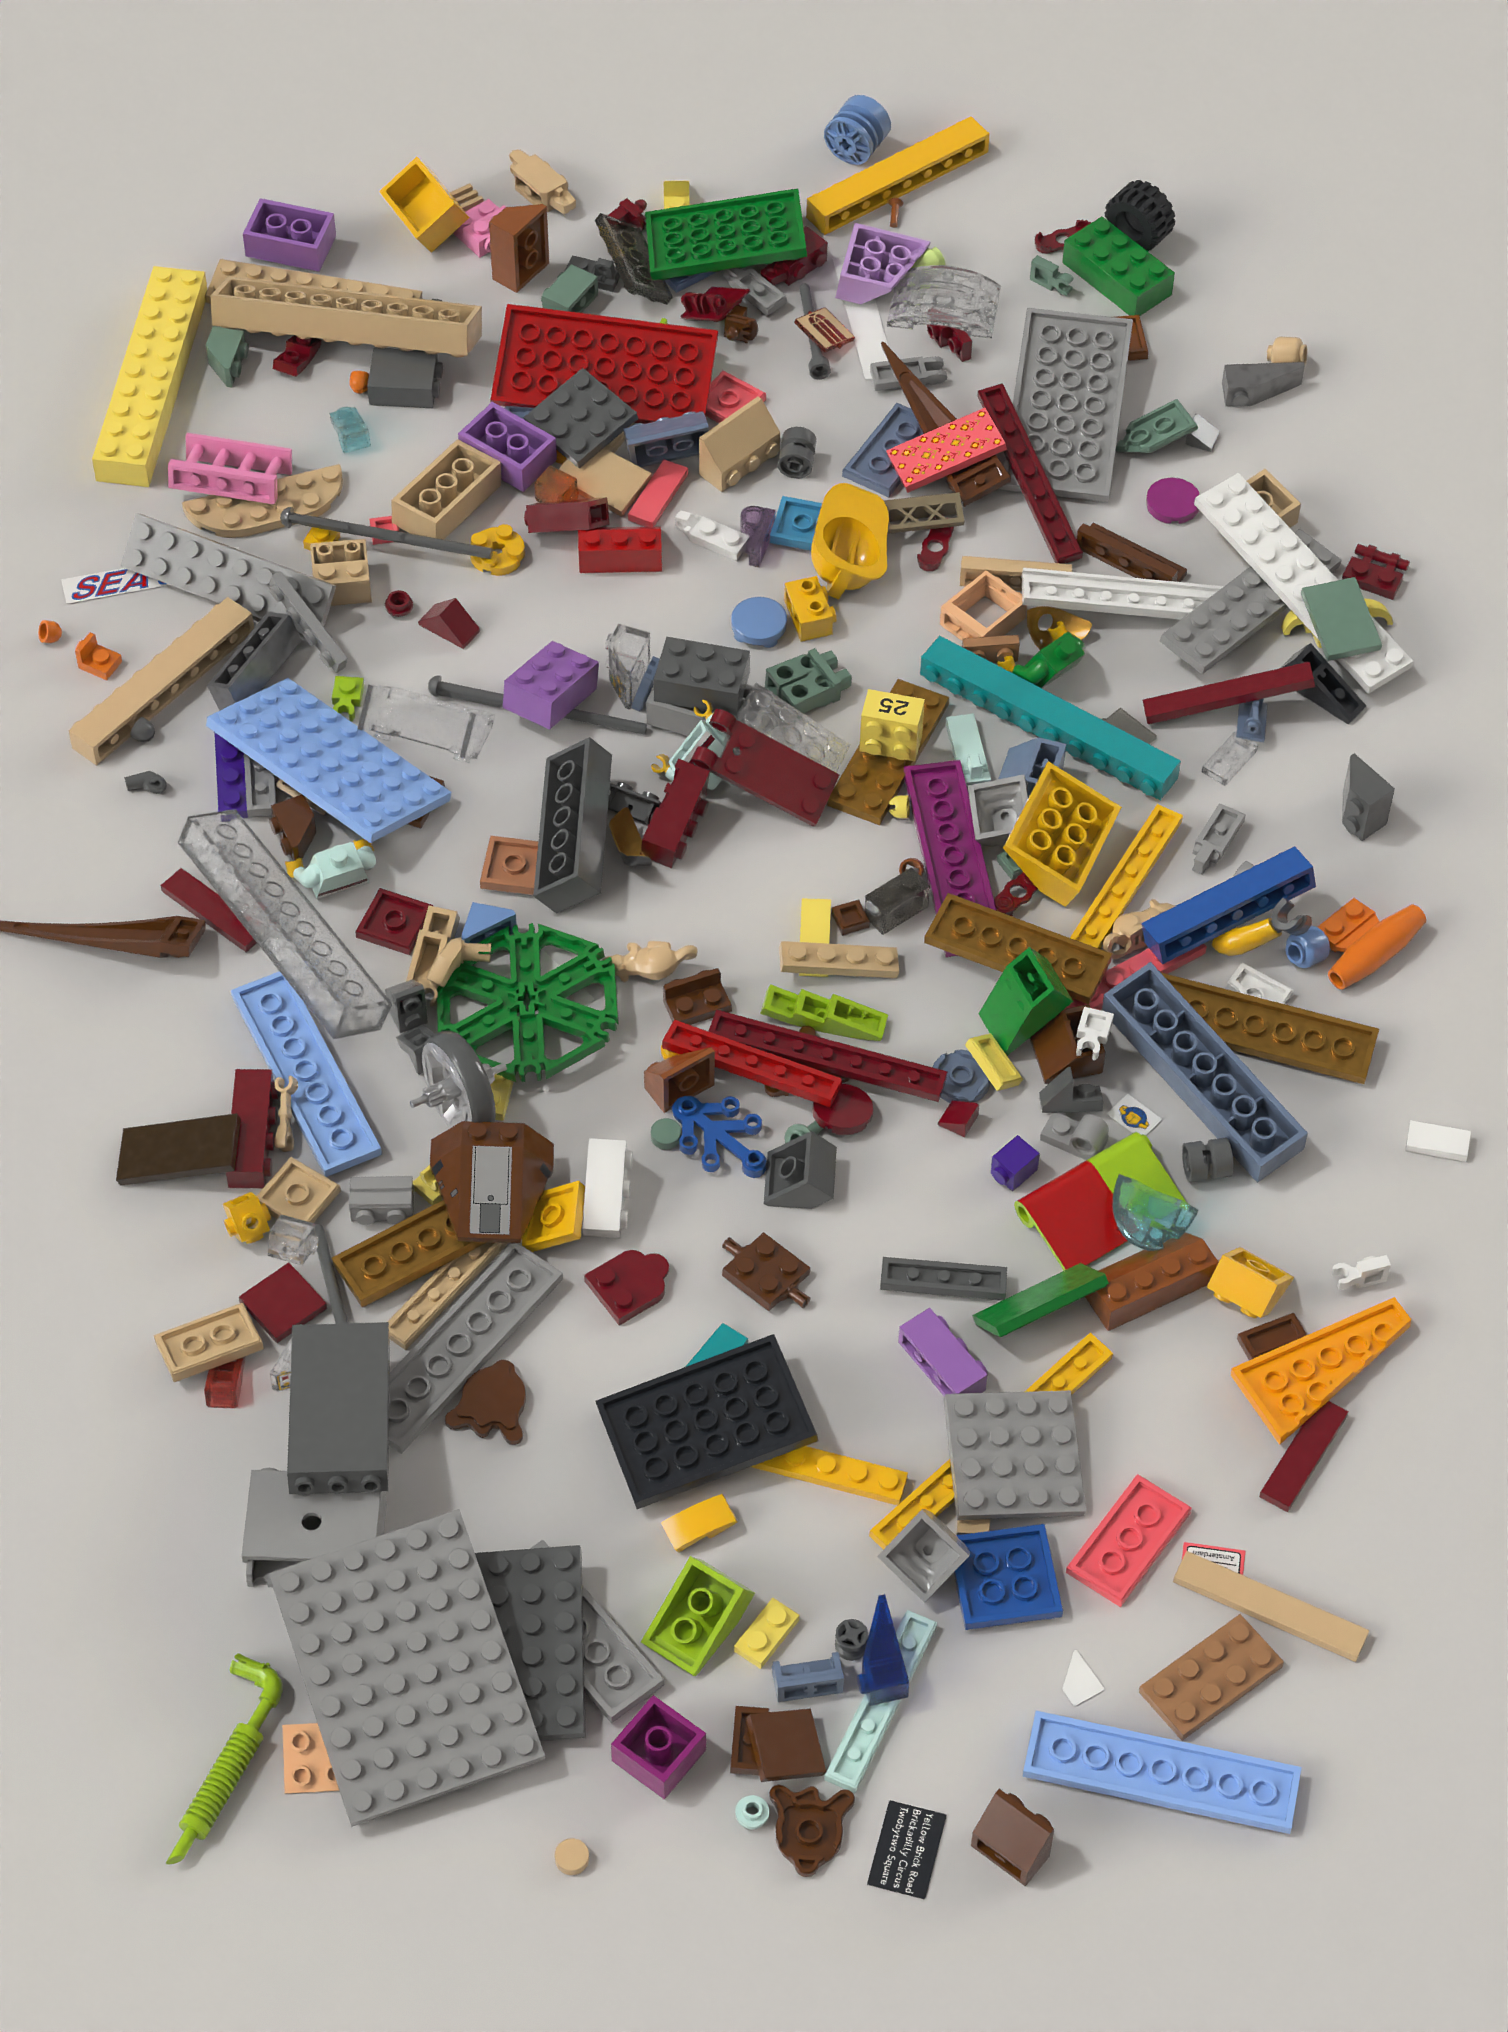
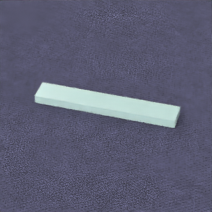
M906 1611L825 1774V1781L856 1793L937 1628V1622L912 1611Z

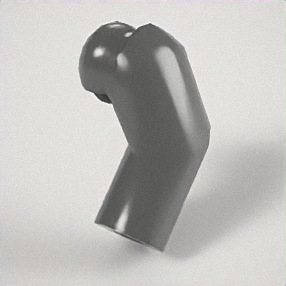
M152 771L124 777L128 791L144 788L154 794H160L167 786L165 779Z

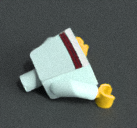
M702 700L707 706V711L704 714L700 713L697 707H694V713L699 717H705L706 721L700 720L671 759L664 754L657 755L656 757L663 762V768L652 764L651 769L653 772H665V776L673 782L677 760L681 759L693 764L691 758L698 746L710 749L720 758L730 735L713 728L709 724L713 715V707L709 701ZM710 772L707 788L710 790L715 789L724 779ZM724 780L725 782H727V783L730 784L731 786H734V785L731 784L730 782Z
M364 838L343 845H336L314 854L307 868H304L302 858H297L295 861H285L288 878L294 877L304 887L312 888L316 900L369 883L365 869L369 870L376 864L372 843H369Z

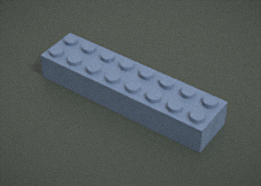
M1151 962L1104 994L1102 1011L1114 1014L1112 1023L1216 1138H1227L1229 1140L1232 1155L1257 1183L1304 1150L1308 1135L1307 1131Z

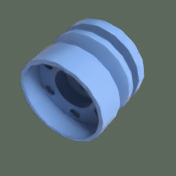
M854 95L848 98L839 112L824 129V139L827 147L840 160L849 164L860 165L870 158L876 148L886 138L891 130V120L887 111L876 100L865 95Z

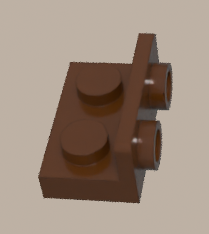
M719 968L704 970L684 979H675L663 986V1003L672 1022L677 1020L692 1025L713 1018L716 1009L728 1013L732 1012L731 1002L721 983Z

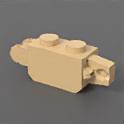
M521 149L512 150L509 154L510 160L513 162L510 165V172L515 176V190L533 205H546L547 212L555 208L559 212L566 214L576 208V200L569 193L568 182L563 175H559L546 161L540 159L536 154L529 156L521 151Z

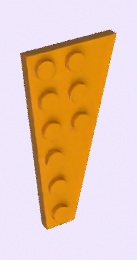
M1393 1297L1231 1368V1377L1280 1445L1409 1329L1411 1318L1397 1299Z

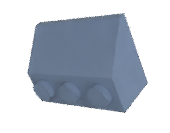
M691 411L679 417H663L656 420V422L647 424L636 423L629 428H624L630 462L639 467L662 463L664 459L672 461L699 455V437L709 431V426L703 411L697 413Z

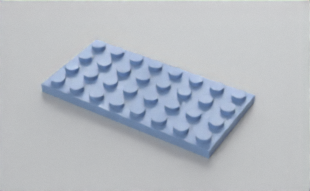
M289 678L207 716L206 726L369 843L380 839L450 801L451 791Z

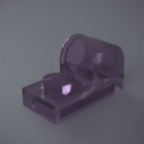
M748 506L741 511L740 532L750 536L745 552L749 554L750 566L760 568L770 543V533L776 517V510Z

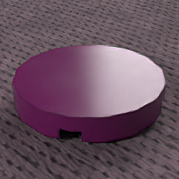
M1174 477L1160 479L1148 489L1146 498L1147 509L1155 519L1161 522L1171 524L1172 521H1179L1178 524L1186 523L1199 512L1194 502L1195 498L1200 494L1192 483L1184 479Z

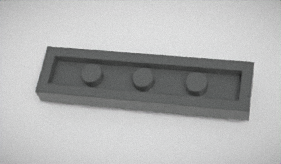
M883 1257L880 1290L1005 1300L1008 1267Z

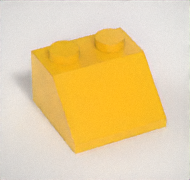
M1239 1247L1222 1255L1207 1288L1214 1291L1213 1295L1217 1299L1239 1305L1241 1312L1252 1318H1262L1272 1311L1291 1284L1294 1276Z

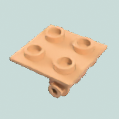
M318 1723L282 1725L285 1793L339 1791Z

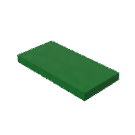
M1079 1263L972 1316L977 1326L999 1337H1003L1106 1287L1109 1283L1106 1274Z

